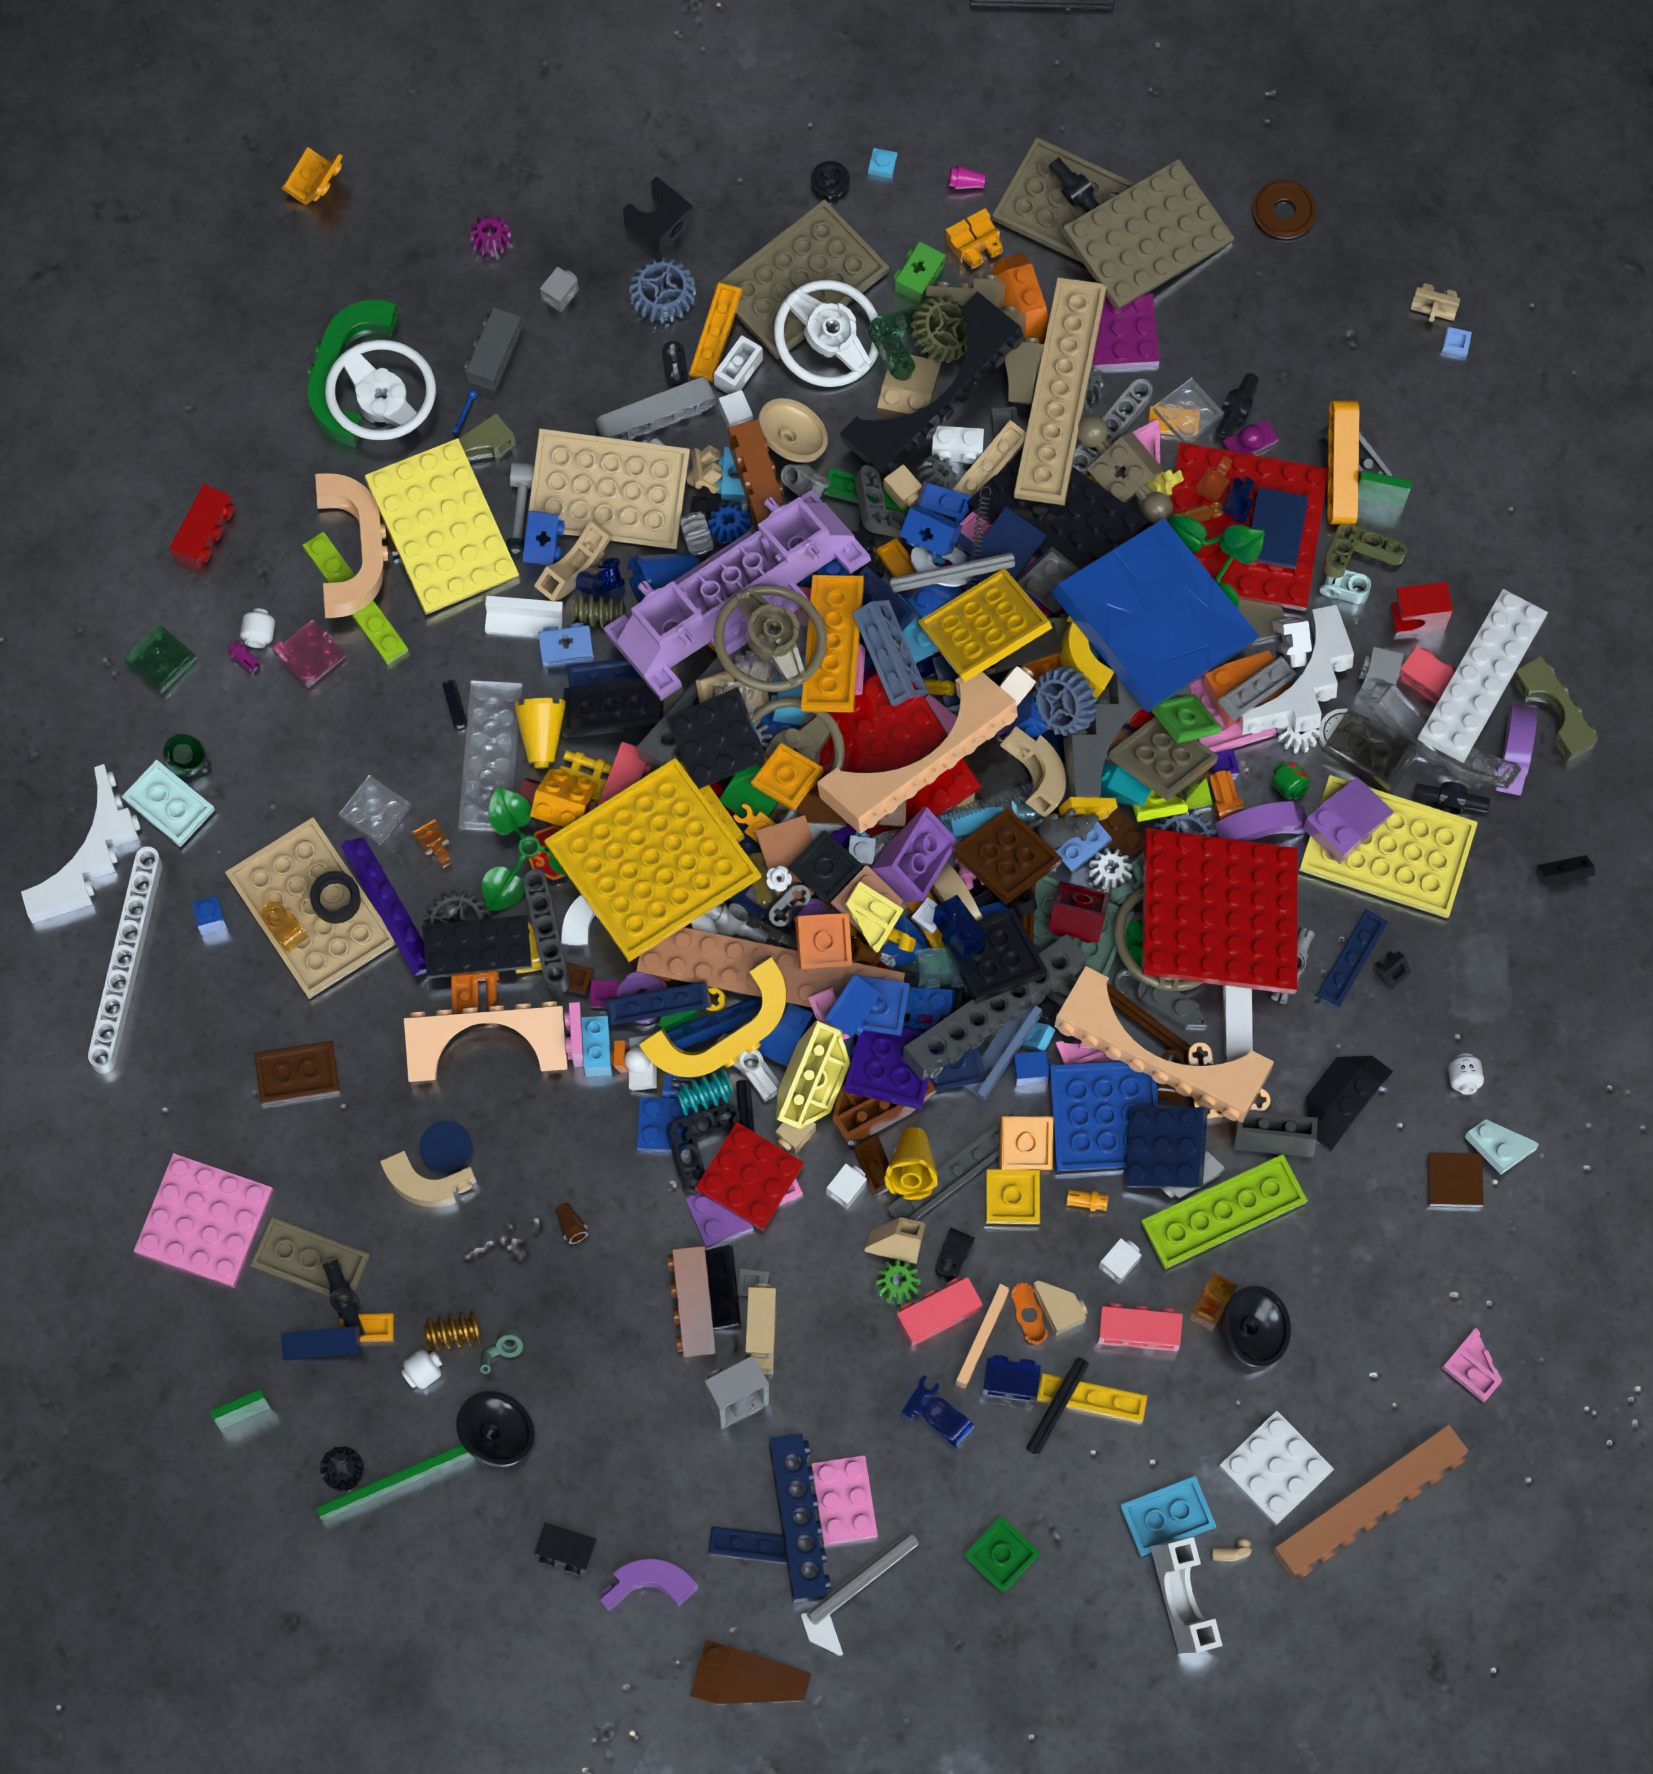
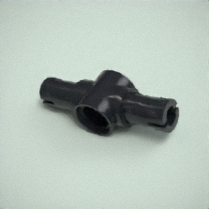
M1060 157L1049 165V169L1062 182L1061 186L1063 188L1061 191L1071 205L1083 207L1086 212L1100 205L1094 198V187L1083 174L1077 175L1076 172L1072 173Z
M336 1259L330 1261V1263L323 1264L322 1267L330 1284L328 1289L331 1295V1306L337 1311L339 1319H343L345 1327L359 1326L360 1337L365 1336L366 1333L358 1316V1312H360L357 1305L358 1296L351 1289L349 1281H345L339 1260ZM346 1292L350 1296V1303L342 1308L338 1304V1297Z

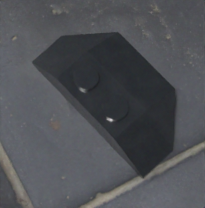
M1374 1056L1336 1057L1305 1097L1307 1117L1318 1118L1316 1142L1332 1152L1393 1071Z

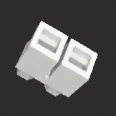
M1299 617L1273 620V631L1282 635V643L1277 645L1276 651L1283 653V658L1292 668L1306 666V652L1312 651L1308 620Z

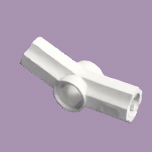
M723 1033V1035L719 1037L718 1041L725 1037L727 1034ZM754 1050L749 1054L747 1051H744L738 1055L739 1061L732 1066L740 1070L748 1078L764 1102L777 1096L780 1082L764 1062L761 1053L758 1050ZM748 1059H755L758 1065L754 1068H748L744 1065V1062Z

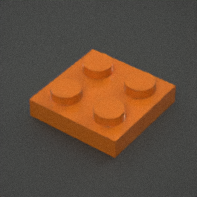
M849 913L795 916L799 969L853 966Z

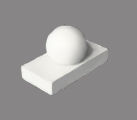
M648 1036L629 1038L630 1049L625 1054V1066L629 1070V1089L632 1091L657 1088V1066L649 1060L639 1046L640 1042Z

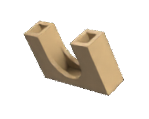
M759 1283L754 1284V1287H748L746 1357L749 1358L754 1355L763 1374H773L776 1288H771L769 1284Z

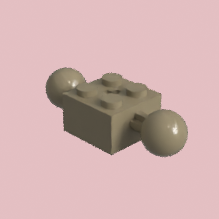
M1089 415L1082 418L1078 424L1079 442L1086 447H1096L1102 454L1087 470L1102 488L1125 504L1137 496L1142 502L1141 513L1143 517L1149 520V523L1155 524L1164 518L1167 521L1173 513L1171 499L1164 493L1153 492L1148 486L1151 481L1164 471L1161 465L1133 432L1121 436L1112 444L1107 438L1108 426L1101 417Z

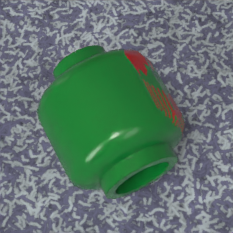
M1294 761L1288 763L1281 762L1274 768L1272 785L1284 798L1297 800L1309 790L1310 777L1298 763Z

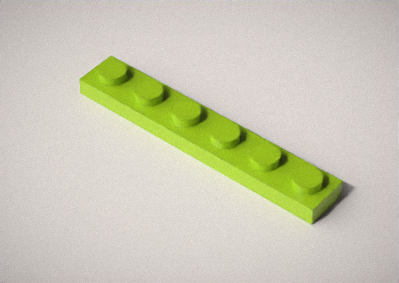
M324 532L302 545L307 555L328 583L344 582L355 576ZM374 601L362 610L351 614L387 665L408 652L407 646Z

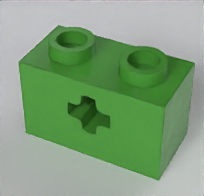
M919 242L915 249L911 248L905 259L907 263L904 268L900 267L894 276L893 281L896 282L895 292L918 304H922L926 297L927 286H933L945 266L946 255Z

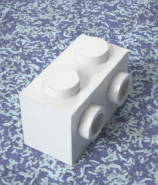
M938 426L933 435L932 457L937 455L941 460L946 459V462L974 464L983 453L984 429Z

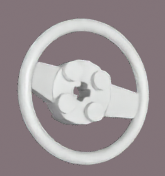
M817 280L798 287L783 301L775 319L774 338L781 359L796 376L814 385L837 387L856 381L873 366L881 348L882 328L874 306L859 290L840 281ZM818 290L839 291L850 296L861 305L869 318L872 328V343L868 355L856 336V318L851 310L840 303H822L807 295L808 293ZM789 310L806 325L804 335L810 346L826 357L836 355L851 372L837 377H823L802 368L789 353L784 339V325ZM825 325L829 327L831 325L835 326V334L829 333Z
M371 340L351 347L335 361L327 376L325 396L331 414L344 429L356 436L370 440H389L409 434L427 418L435 401L436 383L431 367L423 356L413 348L392 340ZM372 350L395 351L410 358L420 368L425 379L426 395L418 413L407 402L406 389L402 380L385 368L376 370L361 355L362 353ZM343 368L355 387L358 410L362 416L371 423H374V421L386 422V424H392L396 428L388 430L367 429L353 423L342 413L336 400L335 386ZM381 395L386 396L385 399H383V398H381V397L377 399L378 396H381Z

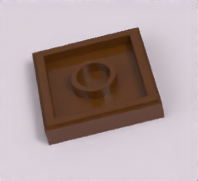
M1429 1152V1206L1483 1207L1482 1155Z

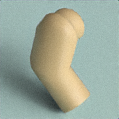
M1238 1539L1236 1541L1237 1548L1214 1547L1213 1560L1236 1561L1248 1557L1252 1552V1549H1250L1251 1541L1249 1539Z

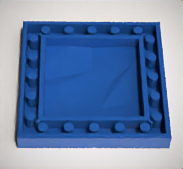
M1165 518L1060 582L1051 592L1147 713L1252 645L1259 637L1258 633L1216 581L1211 578L1208 571Z

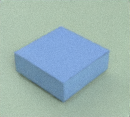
M1447 327L1442 352L1466 357L1472 332Z

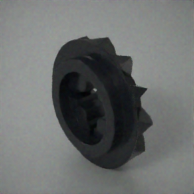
M825 161L818 164L811 174L813 190H816L820 196H828L829 199L837 195L840 197L848 189L850 183V175L846 167L835 161ZM835 174V183L831 182L826 186L825 178L830 179Z
M347 1446L334 1447L325 1453L320 1463L322 1479L328 1486L337 1490L349 1489L356 1485L361 1479L364 1470L360 1455L356 1450ZM335 1460L339 1463L347 1461L346 1467L350 1475L344 1472L336 1474L337 1468L333 1461Z

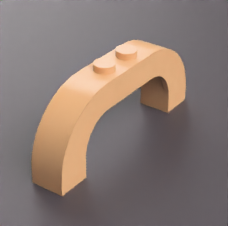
M315 474L317 509L340 508L346 510L356 518L359 524L362 555L360 571L352 579L344 582L323 583L325 618L344 617L354 614L369 605L381 588L383 561H388L387 546H382V539H386L385 524H380L379 509L371 492L363 484L340 474Z

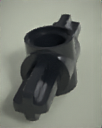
M1247 373L1239 388L1233 391L1230 390L1221 408L1224 416L1216 429V434L1220 438H1228L1236 423L1246 419L1254 402L1251 395L1259 382V378L1255 374Z
M1444 782L1440 788L1418 783L1414 789V798L1436 802L1439 810L1451 814H1459L1463 812L1464 808L1488 812L1490 807V798L1469 794L1465 786L1457 782Z

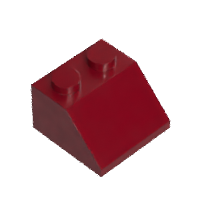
M1060 881L1048 931L1054 932V934L1061 937L1068 934L1070 937L1078 938L1085 943H1099L1111 893Z

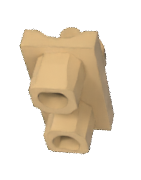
M1423 283L1420 288L1417 287L1411 310L1429 314L1428 322L1433 323L1435 316L1454 321L1461 299L1457 298L1456 291L1448 289L1443 294L1434 292L1435 288L1426 283Z
M708 445L703 451L694 448L690 452L693 469L687 473V482L697 489L706 486L710 489L711 493L715 494L719 490L717 481L723 476V469L715 463L721 458L720 451L711 445Z

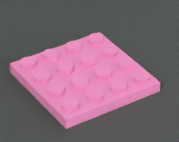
M173 1153L135 1246L134 1253L235 1288L272 1195L273 1188Z

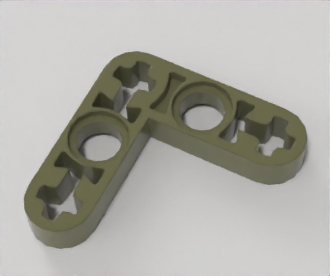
M1342 523L1338 526L1323 564V571L1332 578L1342 577L1345 574L1353 551L1389 564L1399 565L1403 563L1406 557L1407 547L1395 539L1353 524ZM1344 535L1349 536L1348 540L1344 539ZM1366 542H1372V543H1374L1376 546H1371V545L1367 544ZM1336 548L1343 549L1346 553L1340 552ZM1334 561L1339 562L1338 566L1333 565Z

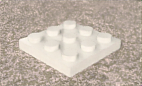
M1278 1411L1270 1416L1219 1465V1468L1275 1526L1334 1470Z

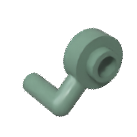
M1139 860L1130 862L1133 866L1132 872L1137 882L1134 884L1128 883L1110 891L1111 903H1117L1118 906H1122L1132 893L1143 887L1144 871Z
M514 1329L501 1331L496 1338V1344L482 1350L480 1371L483 1374L489 1373L491 1371V1358L498 1354L509 1358L519 1355L523 1349L522 1335Z

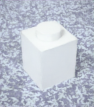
M742 390L719 398V410L727 429L728 427L753 420V414Z
M845 1164L826 1188V1194L848 1210L866 1187V1174L855 1165L850 1167L848 1164Z
M1121 1238L1102 1259L1099 1268L1120 1284L1140 1261L1141 1254L1138 1253L1140 1250L1133 1242L1129 1240L1125 1242Z

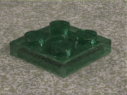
M158 624L124 658V662L162 694L197 657L161 624Z

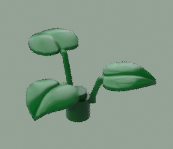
M1171 515L1169 518L1170 526L1192 553L1200 551L1202 544L1209 545L1221 541V550L1230 556L1215 581L1238 609L1239 596L1231 585L1221 583V578L1234 557L1244 564H1251L1259 557L1263 548L1265 530L1233 524L1225 530V534L1222 533L1218 537L1206 540L1204 538L1207 535V531L1199 521L1184 515Z
M501 787L495 790L491 798L489 820L493 829L501 835H508L515 830L521 838L518 846L521 856L512 872L505 867L498 866L490 869L485 874L482 881V893L485 907L490 911L510 908L522 899L525 893L523 879L515 875L524 859L534 858L539 851L551 854L549 864L556 873L567 875L548 848L540 846L539 841L535 837L525 836L520 831L519 827L526 826L531 819L532 809L529 802L520 794Z

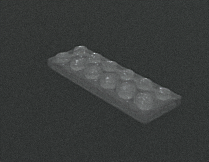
M471 681L458 822L459 829L495 831L489 820L491 798L498 787L514 792L519 725L514 710V702L518 700L521 705L522 683Z

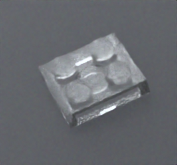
M1192 378L1153 406V411L1181 442L1188 444L1224 416L1223 411Z
M369 775L340 811L338 817L381 846L410 809L411 803Z

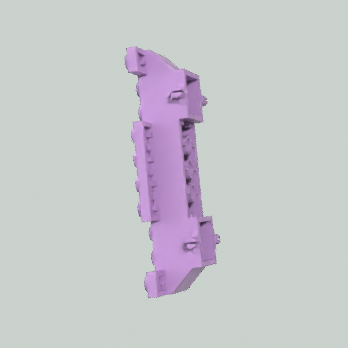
M812 490L791 503L779 506L774 498L770 497L769 500L765 501L764 505L772 513L767 519L758 524L759 531L754 534L750 531L663 588L653 590L647 581H643V584H639L638 589L641 590L645 597L639 604L631 608V618L628 619L624 614L603 628L608 638L661 701L682 687L681 681L670 668L707 643L711 642L714 645L713 635L717 616L726 602L735 594L753 586L778 585L792 589L807 599V596L796 584L836 558L849 574L871 561L870 555L855 539L852 532ZM761 595L766 601L772 603L773 606H780L784 609L787 607L792 612L801 608L793 601L780 596ZM738 606L728 617L724 629V644L728 655L747 644L745 630L748 622Z

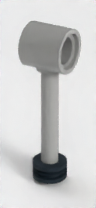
M512 461L510 486L518 488L512 538H508L506 541L507 549L512 554H523L525 540L522 539L527 490L532 488L535 463Z

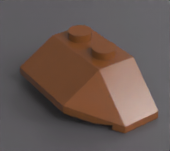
M930 1080L924 1102L936 1092ZM844 1085L839 1090L832 1120L846 1141L864 1139L910 1115L916 1109L844 1092Z

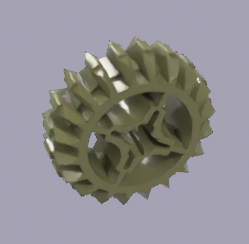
M940 295L925 300L924 303L917 307V311L913 313L912 318L914 321L911 322L910 327L915 330L910 336L917 338L914 345H920L922 347L920 353L927 352L928 359L935 357L937 363L942 361L950 363L953 360L960 359L966 353L968 339L967 322L963 319L960 310L962 306H958V301L951 302L949 296L943 298ZM948 327L946 330L938 332L939 329Z

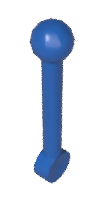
M471 389L468 391L467 402L457 424L453 428L452 434L456 436L459 435L461 425L472 400L477 397L476 390Z

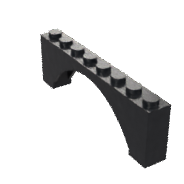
M978 291L960 309L963 319L967 322V349L960 371L949 388L934 402L912 414L888 420H861L856 416L840 433L843 444L868 465L874 467L884 478L902 466V463L908 457L915 455L919 445L925 439H929L935 434L937 427L953 415L954 409L960 403H964L969 399L975 387L982 385L987 380L988 374L995 367L997 368L1002 365L1006 355L1012 349L1015 350L1021 345L1024 338L1021 326Z

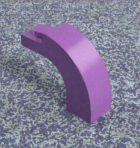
M1511 703L1506 723L1505 747L1495 786L1496 791L1521 796L1533 751L1537 725V708Z
M1293 801L1275 802L1237 812L1216 822L1215 826L1219 838L1251 842L1264 836L1279 833L1304 834L1306 831L1303 830L1307 815L1304 807L1294 806Z
M658 1559L637 1560L624 1565L613 1573L618 1584L616 1586L613 1583L610 1584L601 1593L603 1598L600 1600V1603L609 1612L634 1589L650 1586L662 1590L679 1607L698 1589V1584L680 1567L667 1561Z

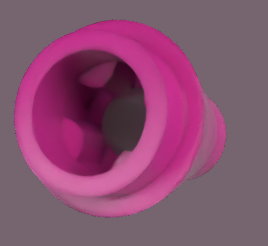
M960 165L950 167L948 186L954 187V189L984 187L985 173H979Z

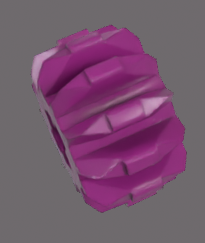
M488 213L484 220L478 217L476 219L477 224H471L469 239L473 242V248L475 250L480 249L482 256L490 252V255L493 257L495 251L503 254V246L509 247L511 230L508 228L507 221H500L498 214L493 219Z

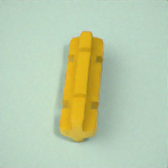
M923 680L928 694H955V682L948 680Z

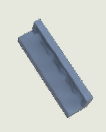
M889 600L871 601L853 612L891 705L898 706L910 698L927 695L928 691ZM881 609H883L886 618L883 616ZM911 681L914 682L918 690L914 689Z
M1031 1005L1019 1019L1015 1021L1011 1019L1005 1023L1003 1029L997 1033L982 1055L986 1080L963 1086L965 1089L984 1101L987 1099L1013 1060L1014 1054H1017L1043 1015L1042 1009L1036 1005L1035 1007Z

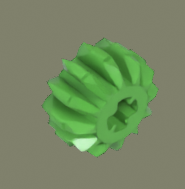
M895 1259V1267H892L889 1262H885L886 1271L879 1269L877 1275L881 1278L875 1280V1285L882 1287L878 1291L879 1296L888 1293L886 1302L890 1303L894 1297L896 1298L897 1305H901V1297H904L907 1302H911L910 1293L917 1295L919 1289L915 1286L921 1284V1279L914 1277L918 1273L917 1268L908 1271L910 1262L906 1261L902 1267L900 1266L899 1259ZM895 1277L901 1278V1287L895 1286Z

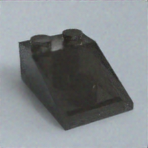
M1051 622L1052 629L982 672L985 675L994 674L1062 652L1054 622Z
M1348 709L1323 747V751L1368 786L1392 794L1416 756V743Z
M999 735L984 741L973 753L964 756L965 761L983 787L975 792L976 800L982 801L983 798L986 799L991 795L994 796L1008 789L1011 790L1017 786L1027 784V773L1019 760L1000 746L1003 739Z

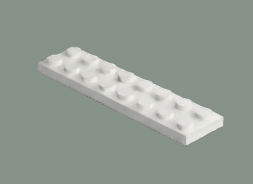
M1502 589L1418 739L1464 763L1548 612Z

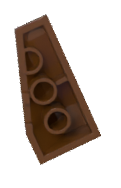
M819 791L807 794L797 807V817L805 815L807 823L851 826L820 798ZM906 800L894 812L881 818L874 827L894 829L904 827L906 823Z
M705 1640L690 1697L716 1705L804 1701L811 1673L730 1646Z

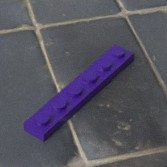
M364 837L346 840L341 845V848L413 975L426 974L424 941Z

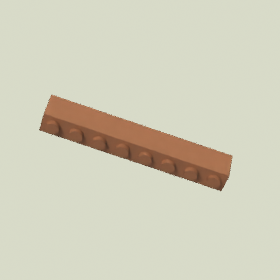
M1446 1426L1273 1550L1274 1555L1291 1578H1294L1296 1575L1303 1578L1314 1569L1312 1564L1317 1560L1327 1561L1336 1554L1333 1550L1341 1543L1344 1547L1348 1546L1358 1538L1355 1533L1362 1528L1366 1532L1379 1523L1377 1518L1383 1513L1390 1516L1401 1507L1399 1502L1407 1497L1409 1501L1423 1492L1420 1488L1427 1482L1430 1485L1435 1484L1444 1477L1442 1471L1449 1466L1454 1470L1466 1461L1463 1456L1469 1450L1451 1426Z

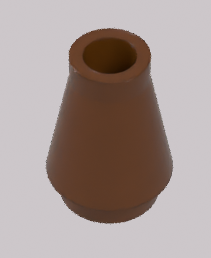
M569 1203L559 1205L555 1212L558 1216L564 1240H568L569 1244H575L585 1239L588 1235L587 1225L571 1208Z

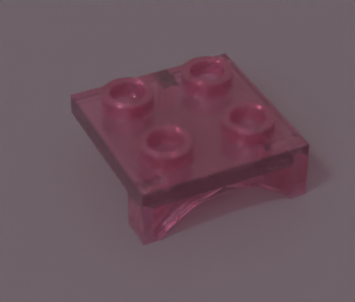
M313 619L286 642L282 643L279 641L273 646L274 654L307 688H310L347 657L343 650L334 642L332 636L328 635L327 631L323 630Z

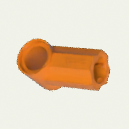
M1224 770L1210 775L1209 782L1215 800L1214 811L1217 822L1232 814L1243 811L1244 805L1241 797L1237 796L1231 771Z

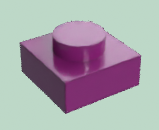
M591 980L590 1008H606L605 1000L617 998L618 981Z

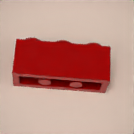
M206 484L202 485L169 547L173 558L200 569L203 562L206 563L209 560L214 541H218L223 533V524L226 519L229 520L233 515L235 506L231 495Z

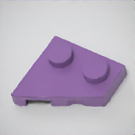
M700 1193L686 1198V1203L706 1249L753 1230V1225Z

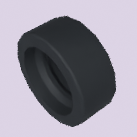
M338 871L327 872L318 877L311 887L310 900L312 908L317 916L325 922L333 924L346 922L353 918L359 910L361 897L358 885L346 873ZM330 884H343L350 891V903L341 911H328L322 906L320 901L322 890Z

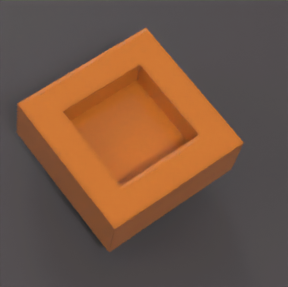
M625 1040L614 1041V1049L610 1052L611 1064L620 1073H629L628 1068L625 1066V1054L630 1049V1045Z

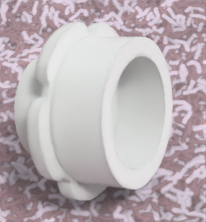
M783 866L772 867L766 874L768 877L766 880L768 887L778 892L786 890L787 886L792 882L791 874ZM777 876H780V877H781V880H780V881H778V880L776 879Z

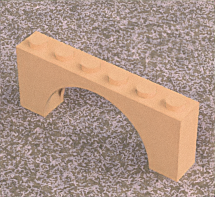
M557 1001L541 1002L542 1008H531V1003L515 1004V1010H505L504 1005L489 1006V1012L478 1013V1007L462 1009L463 1014L452 1015V1010L436 1011V1016L426 1017L425 1012L410 1013V1018H404L409 1082L436 1080L438 1061L447 1043L463 1029L480 1023L502 1024L523 1035L535 1050L541 1071L568 1069L563 1006H557Z

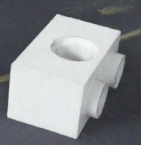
M741 335L714 372V386L727 394L742 390L763 361V348Z

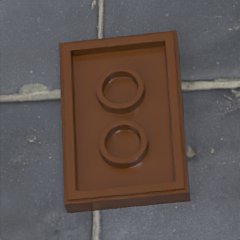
M333 1041L254 1053L261 1105L340 1093Z

